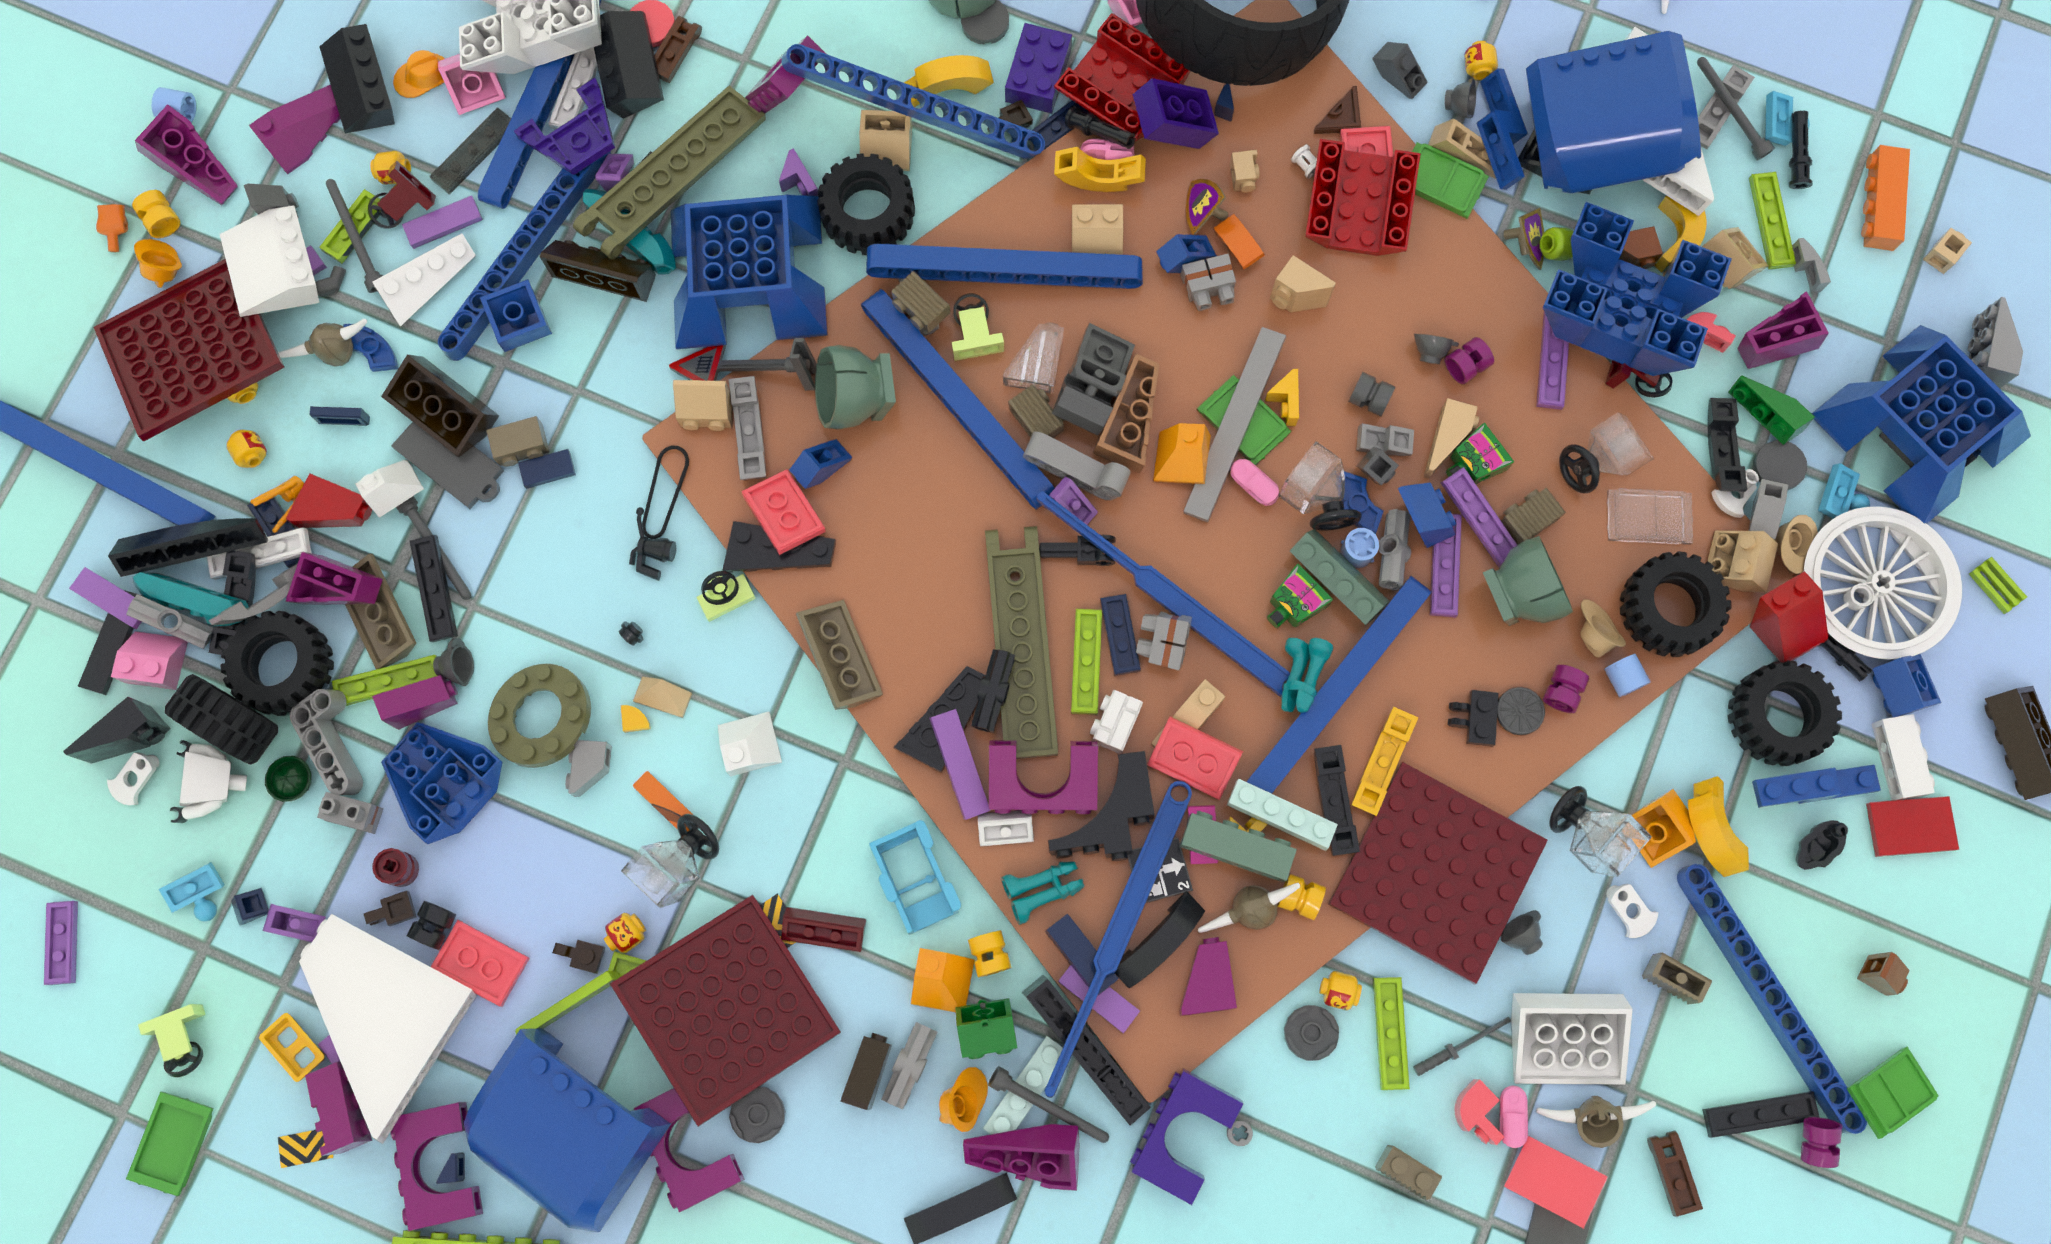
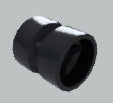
M423 901L417 913L419 920L412 923L406 936L439 950L446 937L444 930L450 929L456 914L433 903ZM427 923L436 926L433 932L425 929Z

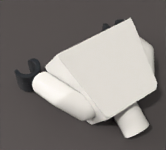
M185 740L180 741V744L186 746L184 752L176 753L185 758L180 806L186 807L170 808V811H178L179 813L177 819L171 820L172 823H185L188 819L203 817L219 809L223 803L227 802L228 790L245 791L247 775L230 774L231 762L227 761L226 755L213 746L192 744Z

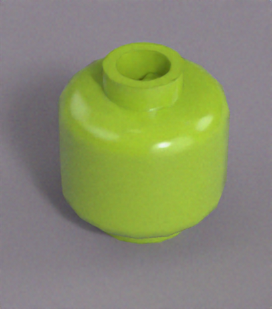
M1562 227L1547 229L1539 243L1543 256L1546 259L1557 261L1571 259L1573 257L1571 246L1573 230Z

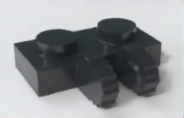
M1471 690L1469 704L1449 703V709L1452 711L1468 712V720L1460 718L1448 719L1449 726L1467 729L1466 744L1495 746L1499 693Z

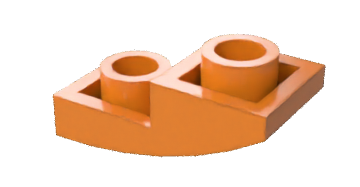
M1235 214L1213 228L1215 234L1229 249L1231 256L1243 270L1265 256L1257 242Z

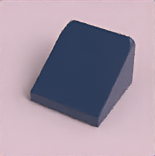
M1224 84L1216 102L1214 114L1227 121H1232L1234 106L1230 84Z
M262 888L235 895L231 900L239 925L246 924L268 914L269 909Z
M463 1152L450 1155L436 1184L464 1181L465 1154Z

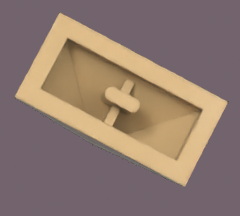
M642 676L633 702L683 718L692 693L665 680Z

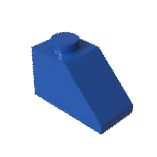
M1177 234L1156 251L1160 264L1167 273H1181L1183 264L1205 260L1206 263V259L1217 256L1206 235Z
M834 439L804 449L789 471L807 489L824 482L847 464L852 457L840 442Z

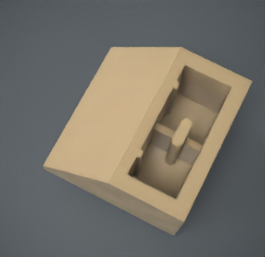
M861 110L860 154L864 153V157H870L871 153L878 154L881 160L887 157L892 160L893 166L898 164L903 171H910L912 117L895 111Z
M1715 531L1707 562L1714 566L1712 570L1716 574L1719 572L1724 577V580L1721 581L1723 586L1746 592H1767L1778 543L1765 531Z

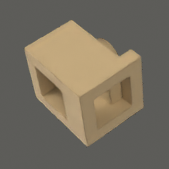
M1257 150L1232 153L1230 170L1234 191L1251 192L1256 189L1255 181L1259 179V166L1255 164L1258 155Z
M1950 228L1941 236L1923 260L1944 274L1956 264L1972 242L1966 239L1962 233Z

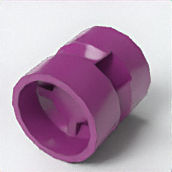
M1474 337L1462 346V350L1456 349L1445 357L1447 370L1460 384H1466L1476 377L1477 372L1481 373L1494 364L1493 353L1488 345L1478 337Z
M1557 665L1551 677L1553 685L1547 687L1543 702L1559 711L1575 713L1581 701L1579 693L1585 691L1590 679L1589 676L1574 667Z
M1805 1118L1802 1136L1807 1141L1802 1142L1801 1160L1816 1167H1838L1840 1148L1837 1144L1841 1143L1842 1125L1826 1118Z

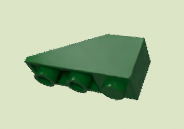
M1743 375L1737 379L1728 391L1783 445L1801 434L1815 418L1797 399Z

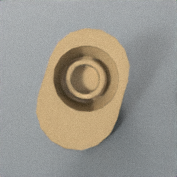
M1797 515L1790 522L1781 525L1775 539L1778 543L1777 551L1782 557L1784 565L1794 574H1800L1804 571L1808 549L1818 534L1815 522L1807 515Z
M1583 600L1581 602V609L1586 622L1580 635L1595 657H1601L1615 646L1624 647L1626 642L1617 631L1608 614L1595 602Z

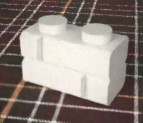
M1113 690L1111 696L1105 695L1100 707L1104 711L1101 720L1095 719L1090 734L1094 735L1092 741H1097L1099 746L1122 754L1143 702L1116 690Z

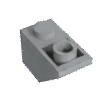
M1761 479L1753 501L1748 531H1765L1772 539H1776L1786 503L1787 484Z
M577 740L574 744V750L569 753V763H572L571 773L567 774L565 783L566 789H569V794L574 797L582 796L609 773L612 746L607 742Z

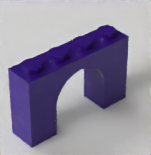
M1183 1068L1180 1074L1174 1073L1168 1085L1172 1090L1167 1099L1162 1097L1155 1111L1159 1116L1155 1124L1149 1122L1142 1136L1146 1141L1142 1149L1138 1147L1135 1149L1130 1163L1133 1164L1132 1173L1192 1205L1205 1178L1201 1173L1177 1161L1168 1152L1165 1145L1167 1127L1174 1118L1183 1113L1198 1112L1231 1129L1244 1103L1241 1099Z

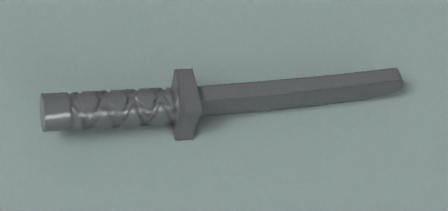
M1507 1017L1455 1047L1452 1044L1445 1045L1446 1049L1413 1066L1416 1074L1420 1076L1428 1072V1070L1439 1066L1444 1061H1448L1450 1058L1452 1060L1459 1058L1458 1051L1511 1022L1510 1018Z

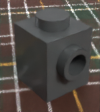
M1372 447L1356 467L1373 482L1382 486L1383 483H1387L1392 479L1399 465L1380 448Z

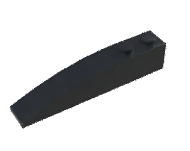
M257 518L210 520L167 527L118 539L108 557L120 577L267 543L268 538Z
M1042 975L1027 987L1022 994L1065 1045L1077 1015L1051 982ZM1084 1026L1072 1056L1125 1121L1131 1125L1151 1107L1088 1028Z

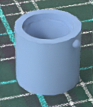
M162 87L156 89L151 104L154 117L168 104L192 123L196 114V100L192 93Z
M1354 529L1347 535L1345 540L1341 541L1340 554L1355 568L1366 567L1370 562H1374V557L1379 549V540L1376 534L1369 529Z
M1636 654L1625 657L1604 668L1619 698L1651 683Z

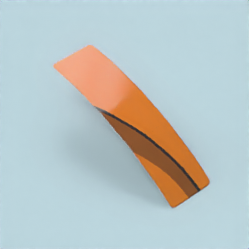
M648 771L633 784V787L676 829H678L677 822L680 816L692 814Z

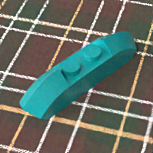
M585 189L583 192V203L586 209H589L607 192L597 189ZM624 209L621 211V214L630 213L628 209ZM647 226L626 244L640 259L649 262L658 275L669 274L676 269L675 257L672 254L669 243L660 233L653 234Z
M139 572L133 576V583L143 597L165 607L177 610L189 609L191 615L204 617L208 624H211L208 620L238 602H242L246 609L249 607L245 600L160 573ZM236 623L225 624V625H216V626H227V625H232V624H236Z

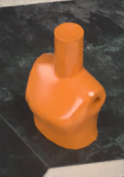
M119 204L98 205L97 232L107 236L108 252H119L118 235L128 231L125 206Z

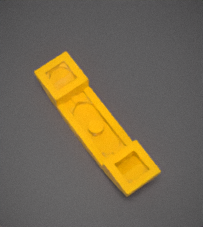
M1396 707L1392 708L1363 772L1351 804L1352 806L1377 816L1396 766L1419 717Z

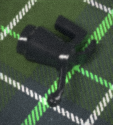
M639 507L636 510L640 539L638 540L637 547L631 551L629 565H635L637 553L636 572L659 581L661 571L645 565L646 556L661 562H672L676 555V542L670 541L668 538L649 539L645 537L641 521L644 509Z

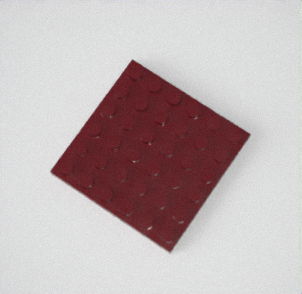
M226 259L93 327L136 433L143 442L285 368L261 314L240 317Z
M1402 762L1387 789L1377 816L1372 818L1359 844L1360 852L1354 853L1328 905L1475 985L1548 840Z
M753 895L610 983L613 991L697 1127L841 1033Z

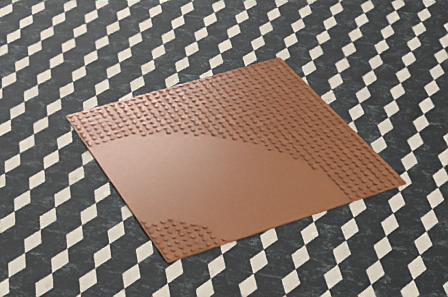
M1254 0L1233 15L1246 20L1268 23L1291 21L1302 17L1288 0ZM1326 45L1303 69L1288 78L1256 86L1230 84L1234 106L1232 121H1227L1214 114L1219 134L1200 149L1144 139V137L1135 141L1134 156L1141 154L1146 158L1145 182L1127 185L1126 191L1096 192L1080 189L1060 180L1054 175L1056 151L1073 147L1081 148L1082 143L1089 139H1103L1097 135L1086 136L1081 130L1074 128L911 245L1072 252V205L1123 204V255H1135L1142 258V286L1126 289L924 280L950 305V314L939 323V329L932 334L923 336L1024 452L1030 441V436L1015 416H1013L1012 412H1010L1008 401L1034 384L1037 390L1043 389L1050 400L1048 404L1053 409L1064 378L1073 365L1085 329L1089 323L1135 344L1127 370L1135 354L1159 363L1145 467L1140 473L1130 470L1131 473L1122 495L1113 500L1101 499L1079 488L1098 511L1088 523V526L1100 535L1114 536L1116 542L1113 545L1140 566L1151 565L1289 672L1292 669L1293 658L1285 651V643L1288 638H1298L1308 644L1312 638H1321L1330 642L1334 647L1333 652L1324 664L1316 682L1315 689L1317 693L1382 613L1381 611L1372 621L1365 625L1290 552L1307 532L1313 530L1310 527V520L1324 513L1322 505L1331 501H1340L1339 479L1342 471L1366 478V491L1369 499L1376 507L1384 511L1376 533L1379 541L1384 536L1386 514L1389 513V510L1398 509L1409 513L1398 490L1401 486L1431 482L1434 490L1440 489L1446 503L1441 504L1445 513L1451 511L1452 514L1462 515L1441 485V482L1448 478L1446 470L1455 465L1451 460V455L1429 479L1424 477L1441 409L1448 398L1477 406L1475 415L1479 416L1477 428L1486 423L1514 460V463L1507 471L1476 484L1501 521L1506 516L1503 513L1515 503L1518 506L1525 503L1524 498L1535 489L1541 492L1547 488L1566 513L1559 520L1534 537L1540 536L1573 608L1572 613L1562 619L1546 623L1519 618V622L1511 626L1506 624L1483 575V572L1493 568L1497 571L1499 568L1462 515L1458 616L1456 618L1431 616L1429 595L1272 793L1323 817L1317 784L1314 749L1341 745L1353 825L1356 826L1358 843L1360 844L1374 815L1351 804L1374 746L1393 707L1419 718L1409 741L1405 745L1388 788L1400 764L1404 762L1508 818L1752 622L1760 597L1796 577L1798 574H1794L1786 568L1782 557L1776 551L1767 592H1746L1729 588L1730 594L1726 596L1727 600H1731V610L1726 612L1730 616L1728 623L1723 626V631L1718 637L1692 654L1672 657L1669 653L1666 656L1656 654L1657 649L1653 648L1651 651L1642 647L1644 643L1641 640L1634 641L1631 637L1634 634L1631 628L1626 630L1623 624L1627 620L1626 616L1620 615V607L1624 604V602L1620 601L1621 592L1626 589L1624 585L1627 579L1648 560L1655 556L1659 557L1662 553L1671 552L1672 555L1678 551L1686 552L1687 557L1695 554L1700 556V562L1705 564L1708 561L1715 531H1748L1750 520L1746 515L1742 518L1730 516L1717 506L1711 494L1714 489L1719 490L1715 480L1626 380L1614 389L1605 384L1611 363L1604 356L1569 343L1564 408L1559 410L1536 407L1544 315L1542 307L1548 292L1474 209H1472L1468 219L1415 195L1407 251L1374 256L1327 249L1305 237L1314 176L1307 179L1304 175L1305 172L1297 163H1293L1291 158L1298 149L1306 144L1309 145L1310 152L1317 158L1320 139L1340 141V133L1314 134V129L1353 86H1357L1361 127L1390 126L1393 154L1395 150L1412 152L1416 145L1332 49ZM1190 71L1184 85L1207 90L1214 114L1216 102L1225 83L1207 79L1198 73L1195 74ZM1257 150L1258 155L1255 164L1259 166V179L1255 181L1256 189L1251 192L1234 191L1230 170L1232 153ZM1305 159L1306 163L1310 165V162ZM1208 179L1218 184L1226 197L1219 208L1227 211L1228 217L1235 214L1257 242L1265 256L1243 270L1231 256L1229 249L1215 234L1213 228L1220 224L1222 220L1211 215L1196 235H1206L1217 256L1229 253L1236 280L1234 286L1235 298L1233 303L1221 305L1218 295L1210 297L1212 306L1209 309L1198 311L1194 301H1189L1186 285L1183 284L1180 276L1181 273H1167L1162 268L1156 251L1177 234L1193 235L1186 219V200L1191 181ZM1293 255L1336 283L1326 307L1289 312L1286 309L1278 308L1273 303V300L1270 299L1277 276ZM867 275L826 304L828 336L806 337L804 339L816 363L821 349L836 345L857 348L872 360H875L880 353H890L896 403L882 421H872L870 416L855 427L839 430L824 428L818 416L815 390L805 391L796 372H787L786 370L732 371L719 380L726 381L729 390V379L755 377L765 449V478L740 480L734 412H732V428H724L721 431H714L709 429V427H699L697 430L684 429L680 427L674 412L646 432L642 439L657 459L660 452L671 445L679 446L688 453L689 466L680 490L726 550L733 521L761 526L743 498V490L786 469L789 470L804 449L837 439L851 455L852 459L821 484L807 489L791 473L825 527V533L819 536L836 540L831 567L801 569L795 567L783 568V570L762 569L743 572L817 670L818 667L796 613L844 600L883 693L882 696L847 709L1079 1012L1083 1001L1058 982L1071 964L1045 931L1068 914L1098 951L1129 880L1131 869L1128 859L1112 861L1111 858H1106L1104 848H1100L1099 853L1084 855L1083 851L1072 852L1073 856L1068 858H1056V855L1050 854L1048 840L1061 838L1079 830L1095 818L1103 809L1116 783L1119 754L1098 745L1097 810H1091L1090 814H1077L1075 810H1065L1063 814H1051L1048 810H1038L1037 813L1031 814L1034 842L980 846L978 816L967 820L963 819L946 766L942 773L895 750L894 746L927 712V709L939 699L946 688L966 666L986 675L992 651L995 649L985 530L998 529L1000 550L1026 548L1024 527L1037 526L1039 545L1040 543H1077L1078 536L1082 535L1043 505L1036 510L1028 503L863 311L861 303L879 289L884 290L893 300L891 291L900 282L895 278H876ZM964 294H978L984 298L989 308V315L986 320L989 335L1002 333L1004 352L954 361L952 342L964 340L962 327L956 322L953 315L954 304ZM967 297L961 300L958 305L963 307L968 304L976 305L981 300L976 297ZM983 304L982 307H984V311H985V314H986V307H985V305ZM956 309V316H957L958 320L960 321V317H959V311H960V310ZM904 311L903 313L910 320L911 316ZM1262 327L1286 335V340L1261 396V400L1281 418L1282 402H1266V395L1292 369H1298L1299 419L1296 426H1287L1291 433L1283 442H1280L1256 465L1277 484L1279 488L1277 501L1270 506L1260 504L1233 480L1230 470L1209 522L1184 514V509L1195 484L1153 481L1159 432L1179 423L1205 424L1211 435L1210 450L1218 430L1197 411V408L1233 375L1240 379ZM1414 334L1439 336L1459 343L1458 347L1452 346L1446 356L1456 349L1462 350V346L1474 337H1478L1488 345L1493 353L1494 364L1481 373L1477 372L1476 377L1466 384H1460L1447 370L1445 365L1446 356L1441 358L1440 365L1420 361L1421 354L1417 350ZM794 339L776 340L749 360L786 359V357L790 356ZM1362 372L1376 377L1377 383L1384 381L1395 386L1382 416L1368 411V406L1366 405L1359 407L1348 402ZM812 374L811 378L815 384V374ZM1113 396V398H1112V400H1111V403H1110V404H1112L1111 406H1113V403H1114V401H1115V399H1116V397H1114V396ZM1066 420L1063 422L1064 431L1055 436L1054 439L1104 465L1112 462L1093 453L1100 434L1095 435ZM1362 423L1383 428L1392 425L1414 430L1413 454L1411 456L1388 455L1399 466L1395 470L1396 473L1387 483H1383L1382 486L1373 482L1356 467L1367 454V452L1356 451L1358 426ZM1568 445H1580L1597 458L1600 479L1594 491L1586 494L1579 493L1572 489L1564 480L1560 471L1559 457L1562 450ZM672 449L663 455L661 465L678 485L685 466V457L681 451ZM1238 451L1234 462L1238 459L1246 458ZM1572 452L1568 455L1573 460H1576L1581 457V455L1576 452ZM1038 467L1054 488L1062 481V478ZM1568 467L1571 476L1578 483L1577 476L1574 474L1573 470L1570 467ZM1591 475L1586 477L1587 485L1591 482ZM1410 515L1407 545L1411 549V556L1405 563L1403 585L1412 576L1431 590L1432 546L1426 548ZM1352 525L1336 530L1316 531L1340 553L1341 541L1345 540L1347 535L1358 527ZM1378 550L1373 563L1370 562L1366 567L1356 569L1391 601L1400 589L1390 590L1379 586L1382 554ZM1040 557L1058 756L1016 759L1017 774L1022 784L1036 793H1050L1059 789L1066 782L1070 772V741L1093 740L1094 735L1090 734L1095 719L1101 720L1104 711L1100 707L1105 695L1111 696L1113 690L1143 702L1122 754L1145 751L1146 763H1148L1155 749L1151 745L1152 741L1165 727L1169 717H1173L1185 701L1206 679L1226 697L1199 730L1243 751L1220 800L1190 786L1192 796L1188 806L1215 805L1217 822L1223 823V820H1228L1229 817H1232L1247 831L1249 828L1245 824L1250 820L1251 816L1227 806V802L1236 781L1241 779L1247 782L1301 714L1298 712L1297 706L1293 712L1283 711L1280 696L1191 628L1183 665L1180 670L1149 663L1148 657L1138 654L1140 672L1114 676L1102 613L1098 715L1071 714L1076 609L1102 610L1100 598L1126 594L1136 647L1140 638L1153 640L1154 632L1141 630L1142 619L1145 614L1159 615L1161 611L1169 615L1173 614L1135 585L1133 575L1117 562L1111 566L1078 565L1077 558ZM1299 564L1333 598V601L1326 609L1296 628L1287 620L1280 627L1275 628L1267 619V616L1276 609L1270 603V600L1293 568ZM1013 572L1010 578L1013 581H1017L1020 579V574ZM1659 584L1655 589L1654 602L1660 615L1668 622L1677 626L1691 625L1695 618V605L1688 592L1675 584ZM1583 600L1595 602L1608 614L1617 631L1626 642L1624 647L1615 646L1601 657H1595L1580 635L1586 622L1581 609V602ZM1636 654L1651 683L1619 698L1604 668L1625 657ZM1309 660V662H1308V664H1307V667H1306V669H1305L1304 675H1303V677H1302V680H1301L1302 682H1304V680H1305V677H1306V674H1307V671H1308V668H1309L1310 660ZM1557 665L1574 667L1586 673L1590 678L1585 691L1579 693L1581 701L1575 713L1559 711L1543 702L1545 707L1544 720L1541 726L1530 734L1516 735L1510 733L1501 726L1497 719L1496 743L1493 747L1466 744L1467 729L1448 725V719L1460 718L1468 720V712L1452 711L1449 709V703L1469 704L1471 690L1499 693V700L1509 689L1524 687L1534 691L1543 701L1547 687L1553 685L1551 677ZM1001 709L994 733L981 731L971 726L974 712L964 729V734L988 805L990 740H1003ZM1147 765L1154 817L1156 818L1169 786L1179 780ZM1182 786L1174 787L1171 791V797L1178 802L1184 801L1188 797V791ZM1188 807L1174 839L1179 838L1180 842L1188 821ZM991 810L986 813H994L995 810ZM1155 819L1150 820L1149 824L1135 826L1133 822L1128 823L1132 850L1143 847ZM1267 824L1261 831L1265 834L1264 838L1275 841V838L1284 839L1291 842L1290 847L1297 849L1290 874L1303 878L1307 885L1310 882H1314L1326 887L1325 895L1315 920L1299 915L1297 909L1290 912L1278 907L1274 923L1264 929H1250L1238 922L1199 933V927L1233 908L1234 898L1242 888L1256 885L1272 892L1283 888L1285 882L1282 883L1219 860L1218 863L1191 864L1190 850L1181 848L1193 891H1190L1189 894L1205 910L1203 916L1182 944L1147 977L1131 988H1128L1120 979L1110 986V988L1140 1011L1124 1033L1115 1028L1093 1009L1086 1022L1147 1102H1154L1170 1089L1168 1085L1175 1072L1180 1074L1183 1068L1189 1072L1193 1071L1370 929L1367 925L1328 905L1354 853L1332 856L1330 846L1324 851ZM1075 861L1078 869L1059 878L1063 886L1071 881L1083 879L1084 888L1074 896L1069 895L1064 900L1058 899L1037 907L1030 913L1029 920L1019 925L1012 911L1011 902L1053 887L1052 883L1036 887L1015 898L1009 899L1002 885L1001 877L1008 874L1017 878L1028 877L1045 871L1050 866H1057L1059 862ZM1182 894L1145 904L1124 954L1129 949L1133 951L1170 914L1167 910ZM1219 937L1220 942L1227 941L1237 1008L1180 1016L1179 1010L1197 946L1203 944V939Z

